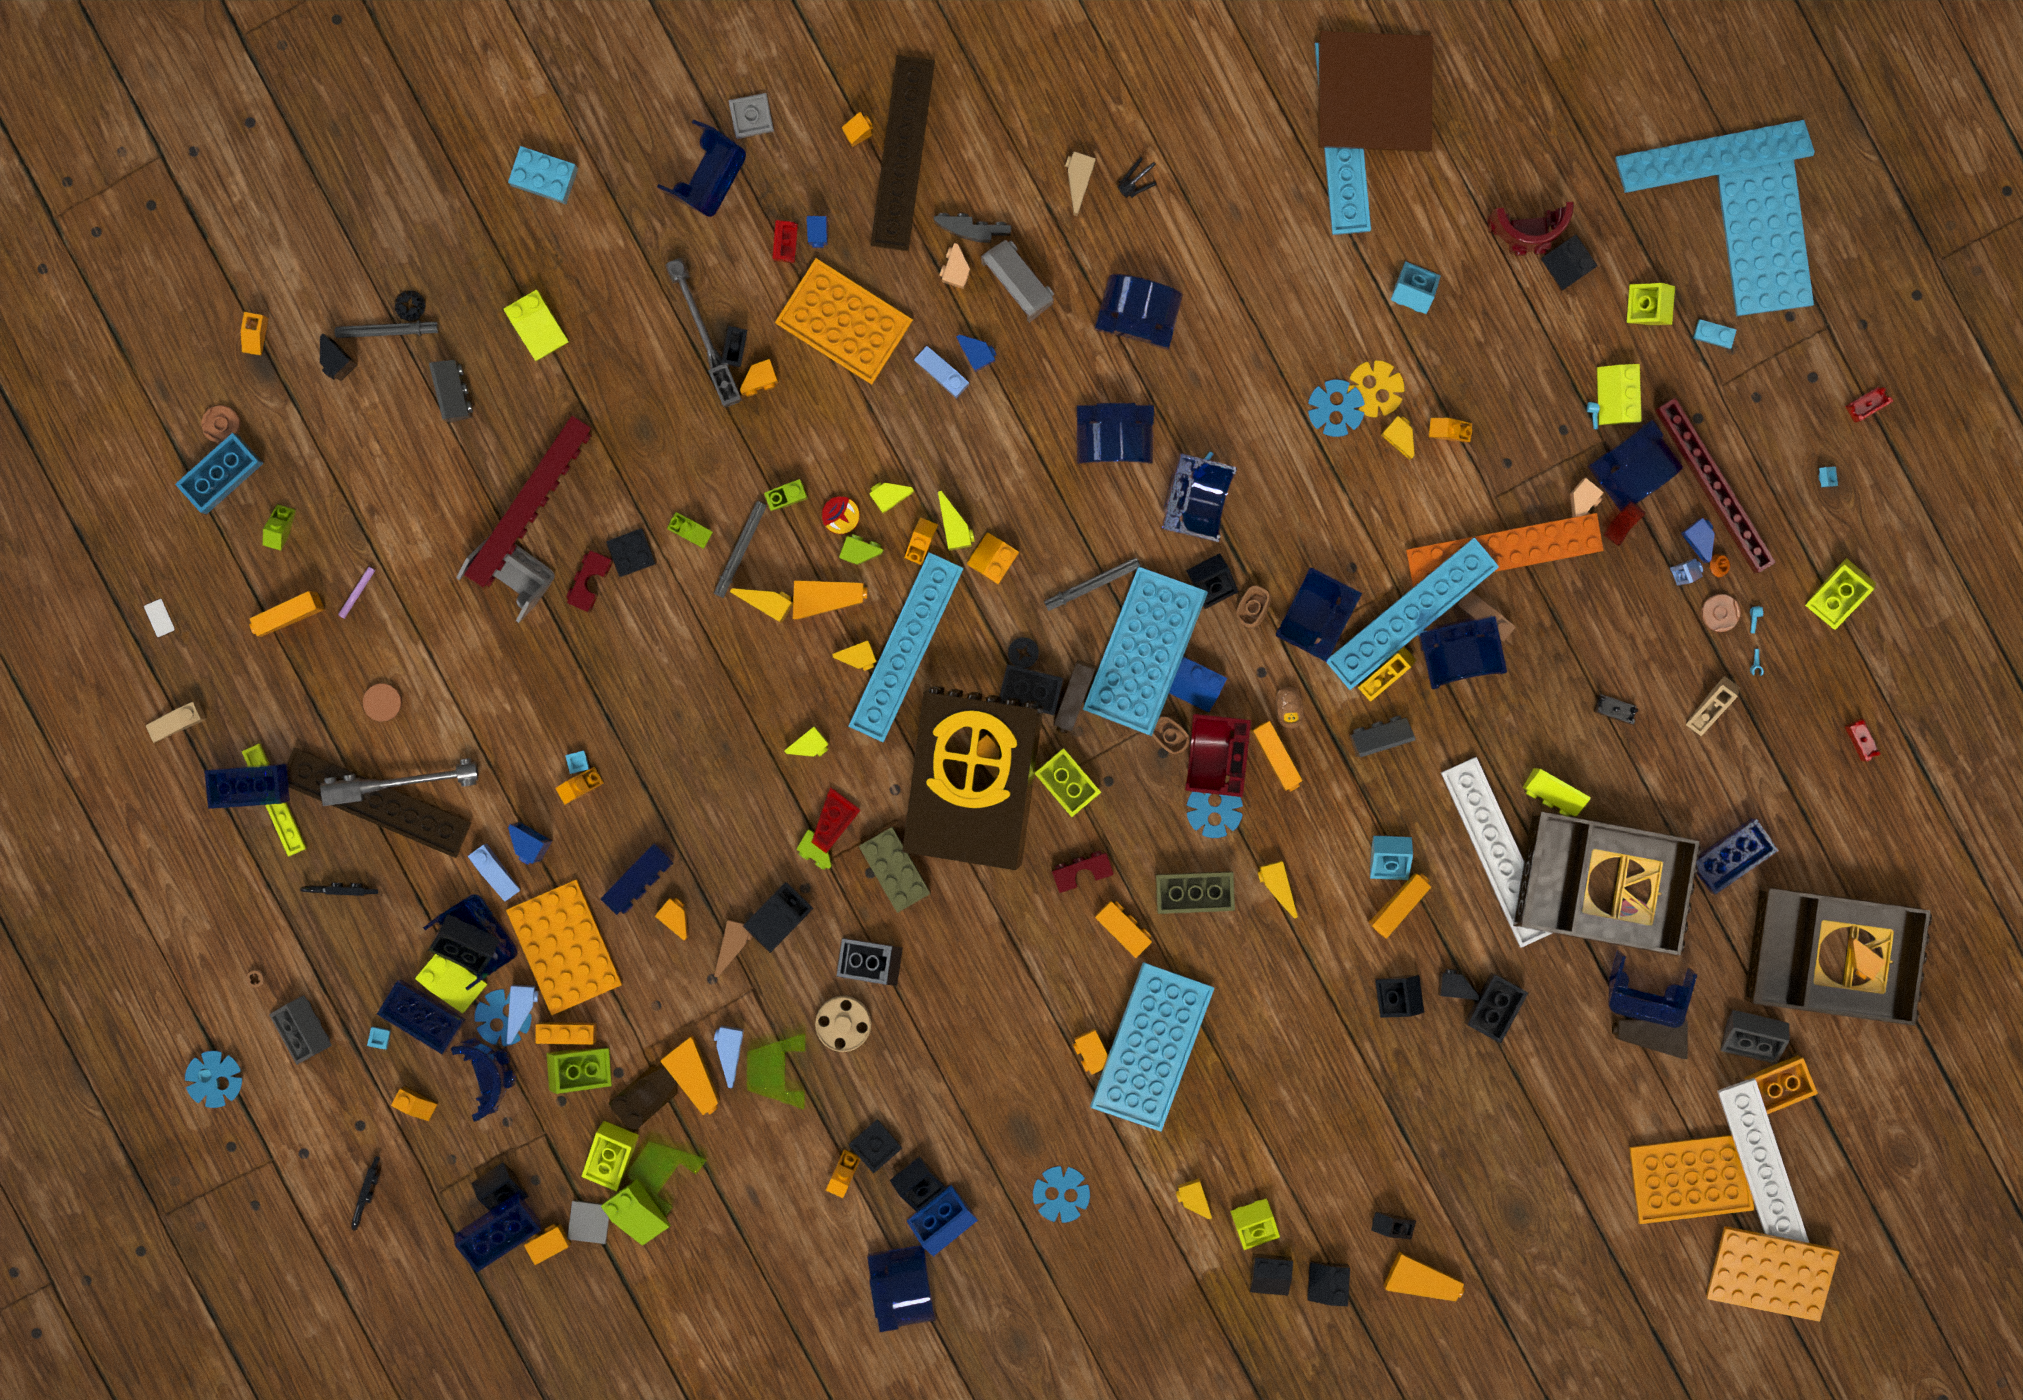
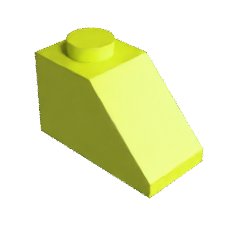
M879 482L871 488L872 492L869 494L884 514L914 493L912 487L890 483L881 485Z
M814 726L789 746L785 753L813 757L818 754L820 757L828 751L827 746L829 743Z

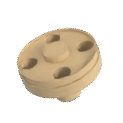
M849 995L836 996L826 1001L818 1011L815 1022L816 1032L821 1042L828 1048L838 1052L852 1051L860 1047L868 1038L871 1030V1016L866 1006L858 999ZM849 1000L852 1007L849 1010L843 1009L841 1006L842 1001ZM821 1016H827L830 1020V1023L828 1025H822L819 1021V1018ZM864 1022L867 1024L868 1029L861 1032L858 1030L857 1024ZM843 1038L846 1045L838 1047L835 1044V1040Z

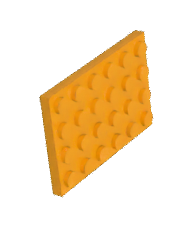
M815 258L775 321V324L873 385L910 327L913 319Z
M577 879L506 910L551 1016L623 985Z
M1732 1134L1629 1147L1639 1224L1754 1210L1753 1198Z
M1724 1226L1706 1298L1820 1322L1839 1250L1837 1248Z

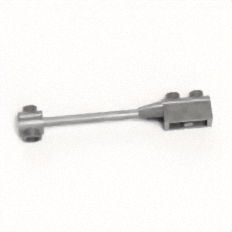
M675 259L665 266L672 283L679 282L704 342L710 367L708 371L722 405L729 407L742 401L728 365L722 364L721 356L714 349L686 282L690 274L684 259Z
M471 758L462 759L460 764H456V770L381 781L356 778L355 774L344 776V780L336 781V777L324 779L325 783L320 784L323 806L363 801L364 793L377 791L381 788L458 778L461 787L477 785L476 761L472 762Z

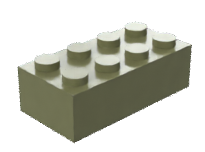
M893 826L859 845L860 850L897 913L931 894L909 853L902 852L903 843Z
M1232 871L1155 874L1158 914L1235 911L1234 874Z

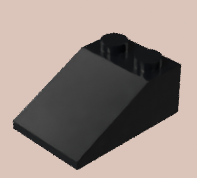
M842 938L837 977L897 986L903 947Z

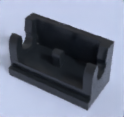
M1599 694L1594 712L1634 725L1636 720L1634 716L1638 712V708H1636L1637 706Z

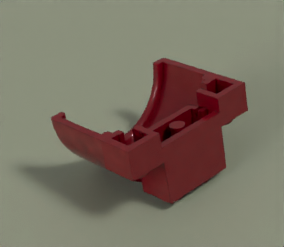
M1566 202L1565 207L1555 209V211L1546 210L1544 212L1545 217L1511 221H1509V213L1505 214L1504 208H1496L1487 217L1488 233L1494 232V235H1499L1508 243L1509 254L1515 253V256H1525L1527 252H1534V255L1545 254L1551 248V242L1570 223L1574 202Z
M1194 714L1185 790L1243 797L1251 720ZM1231 730L1234 732V738L1230 737ZM1226 776H1230L1229 781L1225 783Z

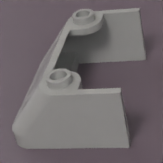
M1004 240L981 256V264L983 266L987 265L1027 314V321L1030 323L1053 305L1054 299L1052 296L1054 293L1048 286L1044 287L1017 254L1016 251L1018 249L1012 241L1007 242Z
M488 538L466 558L456 577L458 580L464 576ZM517 545L512 555L508 554L505 558L506 564L501 571L497 570L494 576L519 593L516 599L517 605L522 609L516 619L519 623L536 606L551 585L555 575L551 569Z

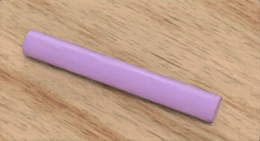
M370 566L368 567L338 615L345 619L376 571Z

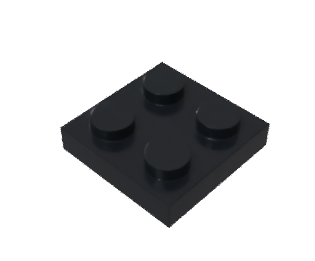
M643 528L606 541L620 578L656 565Z
M878 1119L848 1144L873 1174L903 1149Z

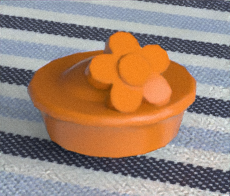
M1715 554L1712 556L1709 569L1714 576L1723 577L1730 569V562L1726 556Z

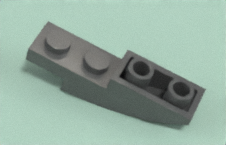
M939 213L938 216H934V223L955 236L970 241L991 243V236H1011V225H1007L1006 222H996L995 225H988V222H976V225H973V218L969 217V214L960 213L957 214V217H954L948 213Z

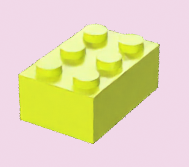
M1064 748L1035 772V775L1071 817L1101 793Z

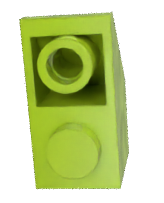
M800 479L764 493L771 511L808 499Z
M277 504L263 528V546L282 550L289 537L296 513L295 509Z
M677 512L667 527L668 530L703 549L713 533Z
M852 534V537L847 536L839 558L860 565L883 554L884 550L880 548V544L873 541L867 544L862 542V537Z
M808 829L796 849L800 851L798 855L806 860L809 858L815 860V865L823 870L825 868L830 869L832 861L829 851L826 854L811 843L814 831Z

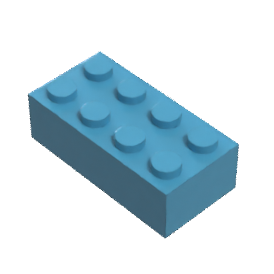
M232 433L175 485L200 513L208 514L264 463L238 434Z

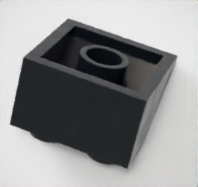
M1574 235L1541 258V261L1561 290H1564L1598 266L1577 235Z
M324 333L320 335V364L324 367L322 371L329 378L342 381L358 365L331 337Z
M1220 553L1186 570L1192 586L1208 592L1203 604L1204 609L1239 592L1230 569Z
M1403 975L1375 980L1380 1018L1411 1017L1425 1013L1419 975Z
M920 1156L890 1180L898 1195L917 1213L947 1189L931 1167Z
M504 1162L471 1183L477 1200L496 1217H499L529 1197L515 1173Z
M1253 1254L1250 1292L1288 1296L1292 1281V1257Z
M1310 1262L1307 1300L1325 1305L1348 1307L1349 1265L1343 1263Z

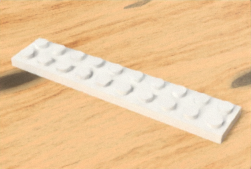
M1477 757L1441 772L1519 947H1524L1552 934L1513 926L1524 861Z
M1751 1078L1717 1090L1764 1234L1809 1243L1756 1080Z

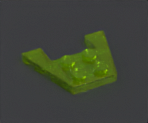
M806 1033L748 1051L747 1090L785 1104L793 1105L799 1109H805V1091H785V1051L805 1052Z
M649 1141L628 1170L627 1175L632 1182L638 1179L666 1218L673 1206L658 1196L661 1188L679 1164L697 1174L707 1159Z

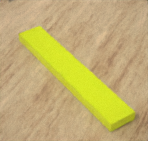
M261 744L242 751L288 857L307 849Z

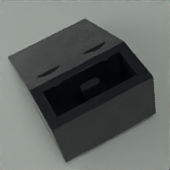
M785 882L754 913L743 927L771 953L813 910V907Z

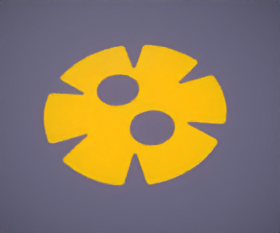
M1375 360L1374 371H1372L1368 362L1361 364L1353 371L1350 380L1359 385H1350L1348 393L1356 387L1360 391L1365 404L1358 411L1364 412V415L1369 417H1377L1378 406L1384 416L1398 408L1402 398L1393 393L1404 392V382L1400 373L1388 377L1394 366ZM1367 375H1372L1376 379V385L1371 389L1363 385V379ZM1380 389H1385L1389 393V399L1384 403L1376 399V393Z

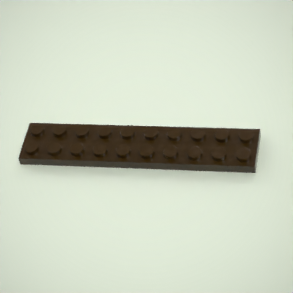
M897 55L870 244L872 247L909 252L935 60Z
M293 748L279 783L322 801L320 784L325 783L324 779L336 777V781L344 780V776L354 774L356 778H368L298 748ZM389 787L364 793L363 801L332 805L454 858H457L472 823Z

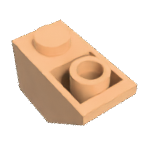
M954 243L953 248L949 247L946 258L949 260L947 266L943 265L940 276L943 283L964 289L970 268L959 245Z
M1587 478L1582 479L1570 493L1572 517L1590 514L1588 512L1592 506L1596 507L1602 500L1600 496L1604 492Z

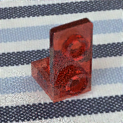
M1629 502L1611 521L1603 535L1617 546H1620L1630 529L1646 512L1633 502Z

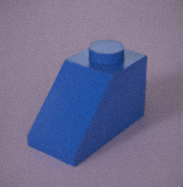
M807 216L808 244L812 245V248H824V245H828V220L826 216Z
M963 335L956 336L974 372L995 362L994 356H996L992 345L988 347L986 342Z
M1701 518L1681 532V535L1702 562L1708 563L1712 559L1715 533L1712 530V524L1707 519Z

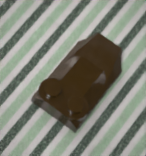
M652 1065L608 1104L630 1130L635 1132L678 1094V1083L664 1066Z

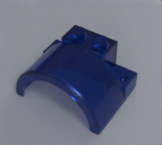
M1111 274L1108 278L1095 330L1169 350L1183 294L1172 287L1148 279L1124 274ZM1111 313H1119L1118 318L1113 317ZM1156 324L1163 326L1161 329H1155Z
M1136 403L1077 405V464L1095 462L1153 464L1154 405H1136Z
M1653 420L1647 422L1632 435L1588 465L1591 472L1621 512L1649 496L1683 469V465L1662 438L1663 433ZM1614 466H1615L1616 468H1619V469H1617L1616 471H1614L1613 473H1611V469H1612Z
M1182 453L1179 454L1176 470L1171 475L1163 508L1165 515L1161 529L1219 542L1221 537L1220 522L1229 486L1236 475L1237 468Z
M1310 568L1275 635L1326 663L1362 593L1314 568ZM1338 597L1341 598L1340 605L1336 604ZM1317 638L1321 640L1318 644H1315Z
M1494 615L1478 619L1468 618L1433 626V629L1418 632L1421 651L1424 652L1432 689H1437L1444 684L1466 678L1507 673L1496 616Z
M476 1037L461 1041L451 1047L453 1055L464 1054V1061L472 1059V1065L482 1094L476 1097V1101H479L480 1105L477 1106L478 1112L472 1114L473 1121L476 1122L498 1111L506 1089L514 1086L516 1081L514 1071H510L508 1065L510 1063L508 1053L504 1052L503 1048L493 1051L488 1046L481 1044L479 1040L477 1041Z
M922 1245L869 1253L867 1255L870 1271L869 1282L879 1332L897 1330L901 1326L936 1321V1312L934 1311L929 1286L926 1251ZM886 1266L888 1267V1273H885Z

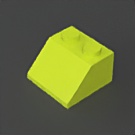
M1665 283L1631 284L1629 286L1627 323L1672 325L1675 286Z
M1267 1198L1230 1211L1244 1250L1280 1238Z

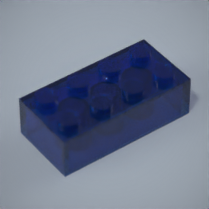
M286 763L204 770L208 809L282 804L290 801Z
M1751 818L1700 853L1696 860L1698 865L1697 875L1711 894L1716 895L1779 850L1758 820Z
M659 842L654 843L600 900L616 915L627 913L634 905L632 901L640 899L647 892L645 888L648 885H654L660 879L658 874L661 871L663 873L674 864L672 860L675 857Z
M402 979L395 983L377 1012V1015L440 1054L447 1052L466 1021L462 1016Z
M516 1193L454 1234V1245L477 1273L541 1231L540 1219L521 1195Z

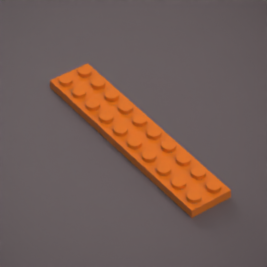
M1597 513L1406 549L1413 587L1474 537L1499 566L1494 572L1604 551Z

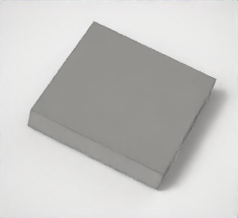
M766 93L729 100L736 139L774 132Z
M573 1200L567 1239L606 1244L609 1217L601 1208L602 1204Z

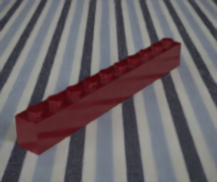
M1676 398L1655 409L1654 411L1754 574L1760 573L1776 563Z
M574 416L570 417L465 572L464 577L482 589H485L486 586L490 588L496 579L494 574L497 570L501 571L506 564L504 560L507 555H512L516 550L517 545L515 543L517 540L524 538L528 532L526 529L530 522L533 524L539 514L536 512L540 506L544 508L550 499L547 496L551 490L555 492L560 484L558 480L561 475L565 476L571 468L569 464L572 459L576 460L582 452L580 450L582 444H587L591 439L592 434H590L591 428Z

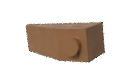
M1472 591L1467 593L1457 603L1464 612L1499 642H1504L1516 628Z
M732 919L727 921L714 977H719L747 944L748 940H752V935L743 927L744 922Z

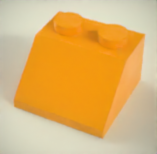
M987 532L967 562V565L999 585L1019 552Z

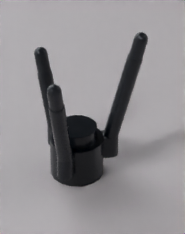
M1140 157L1125 177L1119 181L1120 184L1117 188L1125 198L1129 196L1133 198L1157 184L1152 182L1134 190L1137 188L1135 183L1156 165L1155 162L1146 167L1134 179H1128L1142 162L1143 158Z

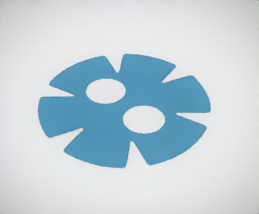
M1326 381L1327 393L1318 386L1309 399L1308 403L1310 405L1319 407L1318 409L1308 411L1309 418L1316 429L1326 423L1323 431L1325 435L1333 437L1347 435L1348 431L1345 423L1355 430L1364 417V412L1354 409L1365 405L1363 397L1356 387L1346 394L1350 385L1347 381ZM1340 392L1343 395V402L1340 405H1333L1331 403L1330 396L1332 393ZM1333 411H1339L1342 414L1343 420L1340 424L1335 425L1330 422L1329 416Z
M1192 792L1187 806L1197 810L1188 812L1187 818L1195 831L1205 824L1202 832L1203 836L1220 838L1227 836L1224 824L1232 831L1238 827L1243 814L1232 809L1243 806L1240 797L1220 795L1222 799L1221 804L1213 807L1208 802L1211 794L1205 793L1204 795L1203 793ZM1213 812L1221 816V823L1217 826H1212L1208 822V816Z
M503 989L495 990L485 995L490 1006L479 1002L475 1011V1021L486 1022L477 1027L479 1034L493 1045H496L500 1035L502 1046H509L519 1042L521 1037L517 1033L513 1042L507 1044L509 1017L503 1014V1007L510 1004V993L507 1000H505ZM531 1014L527 1016L519 1030L525 1034L531 1025ZM494 1018H499L503 1021V1028L498 1032L490 1028V1022Z
M219 1051L202 1053L204 1065L197 1058H194L188 1065L185 1073V1081L196 1082L186 1087L191 1098L195 1102L200 1103L207 1095L205 1106L209 1108L225 1106L223 1094L230 1101H233L242 1085V1078L231 1077L241 1071L236 1061L228 1055L220 1063L222 1053ZM201 1069H208L211 1072V1079L208 1082L199 1080L198 1073ZM226 1077L229 1081L228 1088L219 1090L215 1084L217 1078Z
M1061 1166L1053 1167L1043 1172L1042 1175L1048 1183L1037 1179L1033 1189L1034 1204L1046 1202L1038 1210L1039 1213L1053 1222L1056 1221L1059 1212L1062 1223L1077 1219L1080 1213L1075 1206L1085 1210L1090 1199L1089 1185L1077 1187L1085 1179L1083 1175L1075 1169L1068 1167L1063 1177ZM1047 1188H1057L1059 1195L1055 1200L1046 1198L1045 1191ZM1074 1189L1077 1192L1078 1197L1076 1201L1068 1202L1065 1200L1064 1194L1066 1190Z

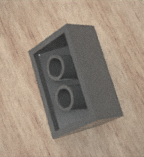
M456 360L429 363L442 419L452 423L472 418L473 406L471 401L467 400L466 394L469 393L466 382L463 383L462 375H464L462 364H459Z
M1401 715L1390 718L1389 723L1376 722L1371 724L1372 728L1365 730L1364 727L1354 729V733L1350 734L1356 757L1367 756L1416 740L1407 718H1401Z
M305 995L269 1014L296 1065L332 1046L329 1036L324 1032L319 1018L313 1012L311 1003L306 999Z
M1733 1010L1726 1023L1721 1051L1777 1064L1790 1041L1789 1023Z

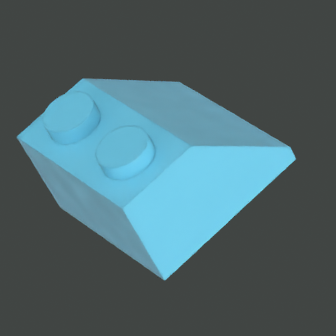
M1405 261L1391 300L1399 305H1404L1417 312L1427 314L1435 297L1441 275Z
M1373 836L1370 879L1409 880L1413 858L1412 837Z

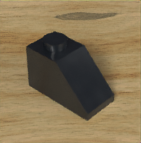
M728 326L722 351V364L741 367L747 336L746 329Z
M1446 969L1445 972H1440L1438 995L1479 1000V995L1466 979L1457 973V970Z
M1376 1212L1372 1221L1371 1231L1390 1238L1412 1239L1416 1221L1389 1213Z

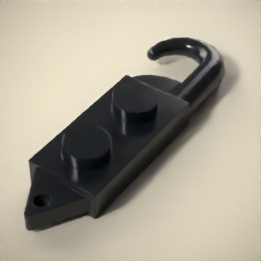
M332 882L331 886L310 885L300 888L301 892L325 893L327 895L365 896L368 894H378V889L362 887V883H351V886H343L342 882Z
M375 1156L371 1167L368 1168L351 1223L353 1231H356L360 1225L365 1206L368 1203L371 1204L374 1192L372 1190L380 1179V1174H378L380 1157Z

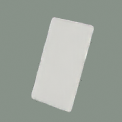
M162 599L144 606L157 637L175 630Z

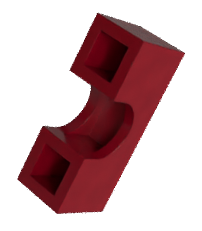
M590 550L589 554L586 553L583 557L582 563L584 565L582 570H578L575 575L574 581L576 583L574 588H570L566 596L568 604L588 613H591L598 595L590 592L587 582L589 578L593 575H600L606 578L613 564V560Z
M1101 850L1091 853V857L1084 859L1083 856L1073 859V863L1069 865L1065 863L1054 866L1055 870H1052L1059 893L1077 888L1075 876L1082 869L1090 870L1096 881L1114 875L1107 853H1102Z

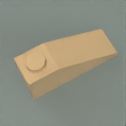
M1073 152L1072 156H1068L1065 167H1068V180L1074 216H1078L1096 160L1077 152Z
M1724 676L1711 690L1686 725L1702 736L1738 697L1740 687Z
M191 702L147 724L146 728L153 743L206 720V716L199 702Z

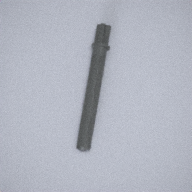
M418 320L417 323L335 327V336L337 338L408 334L422 336V334L439 333L438 322H421Z
M760 501L755 503L722 576L719 575L720 580L713 594L724 598L730 583H733L732 579L766 509V504Z
M1137 558L1130 559L1064 592L1059 591V594L1045 600L1044 604L1048 611L1063 604L1066 605L1067 602L1138 569L1140 563Z

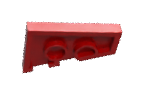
M830 787L811 843L827 854L861 810Z

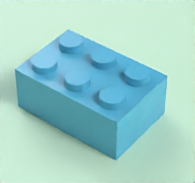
M520 146L508 183L512 187L567 204L578 167L573 163Z

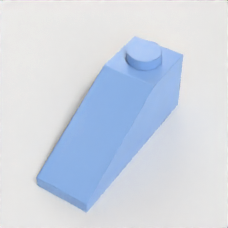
M928 346L914 359L916 363L956 399L969 386V382Z
M1691 559L1670 568L1677 585L1689 584L1703 577L1701 573L1703 572L1702 565L1696 559Z
M488 844L482 845L468 856L480 874L504 901H507L520 891L518 885Z
M511 985L507 1044L513 1042L532 1010L534 1003L538 1002L539 991H535L536 986Z
M722 1025L719 1030L716 1029L714 1041H717L716 1047L728 1088H733L744 1029Z

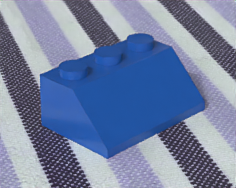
M1183 657L1169 693L1209 713L1227 678Z
M521 822L512 823L508 827L515 854L520 856V861L529 865V863L533 864L543 859L552 843L551 839Z
M950 1185L943 1193L909 1218L907 1223L922 1247L932 1256H935L977 1222L978 1219L959 1193Z

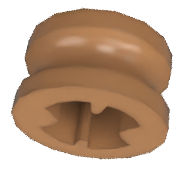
M258 969L250 971L246 976L247 984L254 988L262 985L265 980L264 973ZM252 974H253V976L256 975V974L259 975V977H258V979L260 980L259 983H258V981L255 982V983L252 982V980H253V978L251 977Z

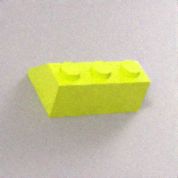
M1640 364L1597 367L1598 425L1640 423Z
M1538 768L1532 770L1523 786L1527 790V795L1534 799L1538 796L1543 799L1542 803L1550 808H1553V806L1559 808V813L1570 817V815L1576 817L1591 798Z

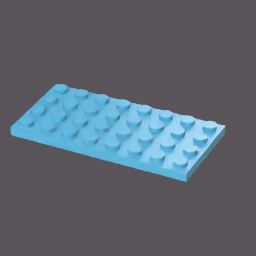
M1794 160L1718 174L1717 181L1736 316L1813 306L1814 302Z
M1138 566L1083 710L1152 736L1208 592Z
M1143 962L1090 1107L1161 1132L1214 987Z

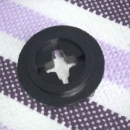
M405 290L403 293L398 294L397 299L394 301L396 313L406 321L419 319L425 311V300L416 291ZM412 300V304L417 306V308H410L407 311V307L403 303H409Z
M1022 637L1011 643L1008 649V656L1015 666L1028 668L1037 661L1039 650L1033 640ZM1028 645L1027 653H1029L1031 658L1024 656L1019 660L1020 653L1016 648L1023 650Z

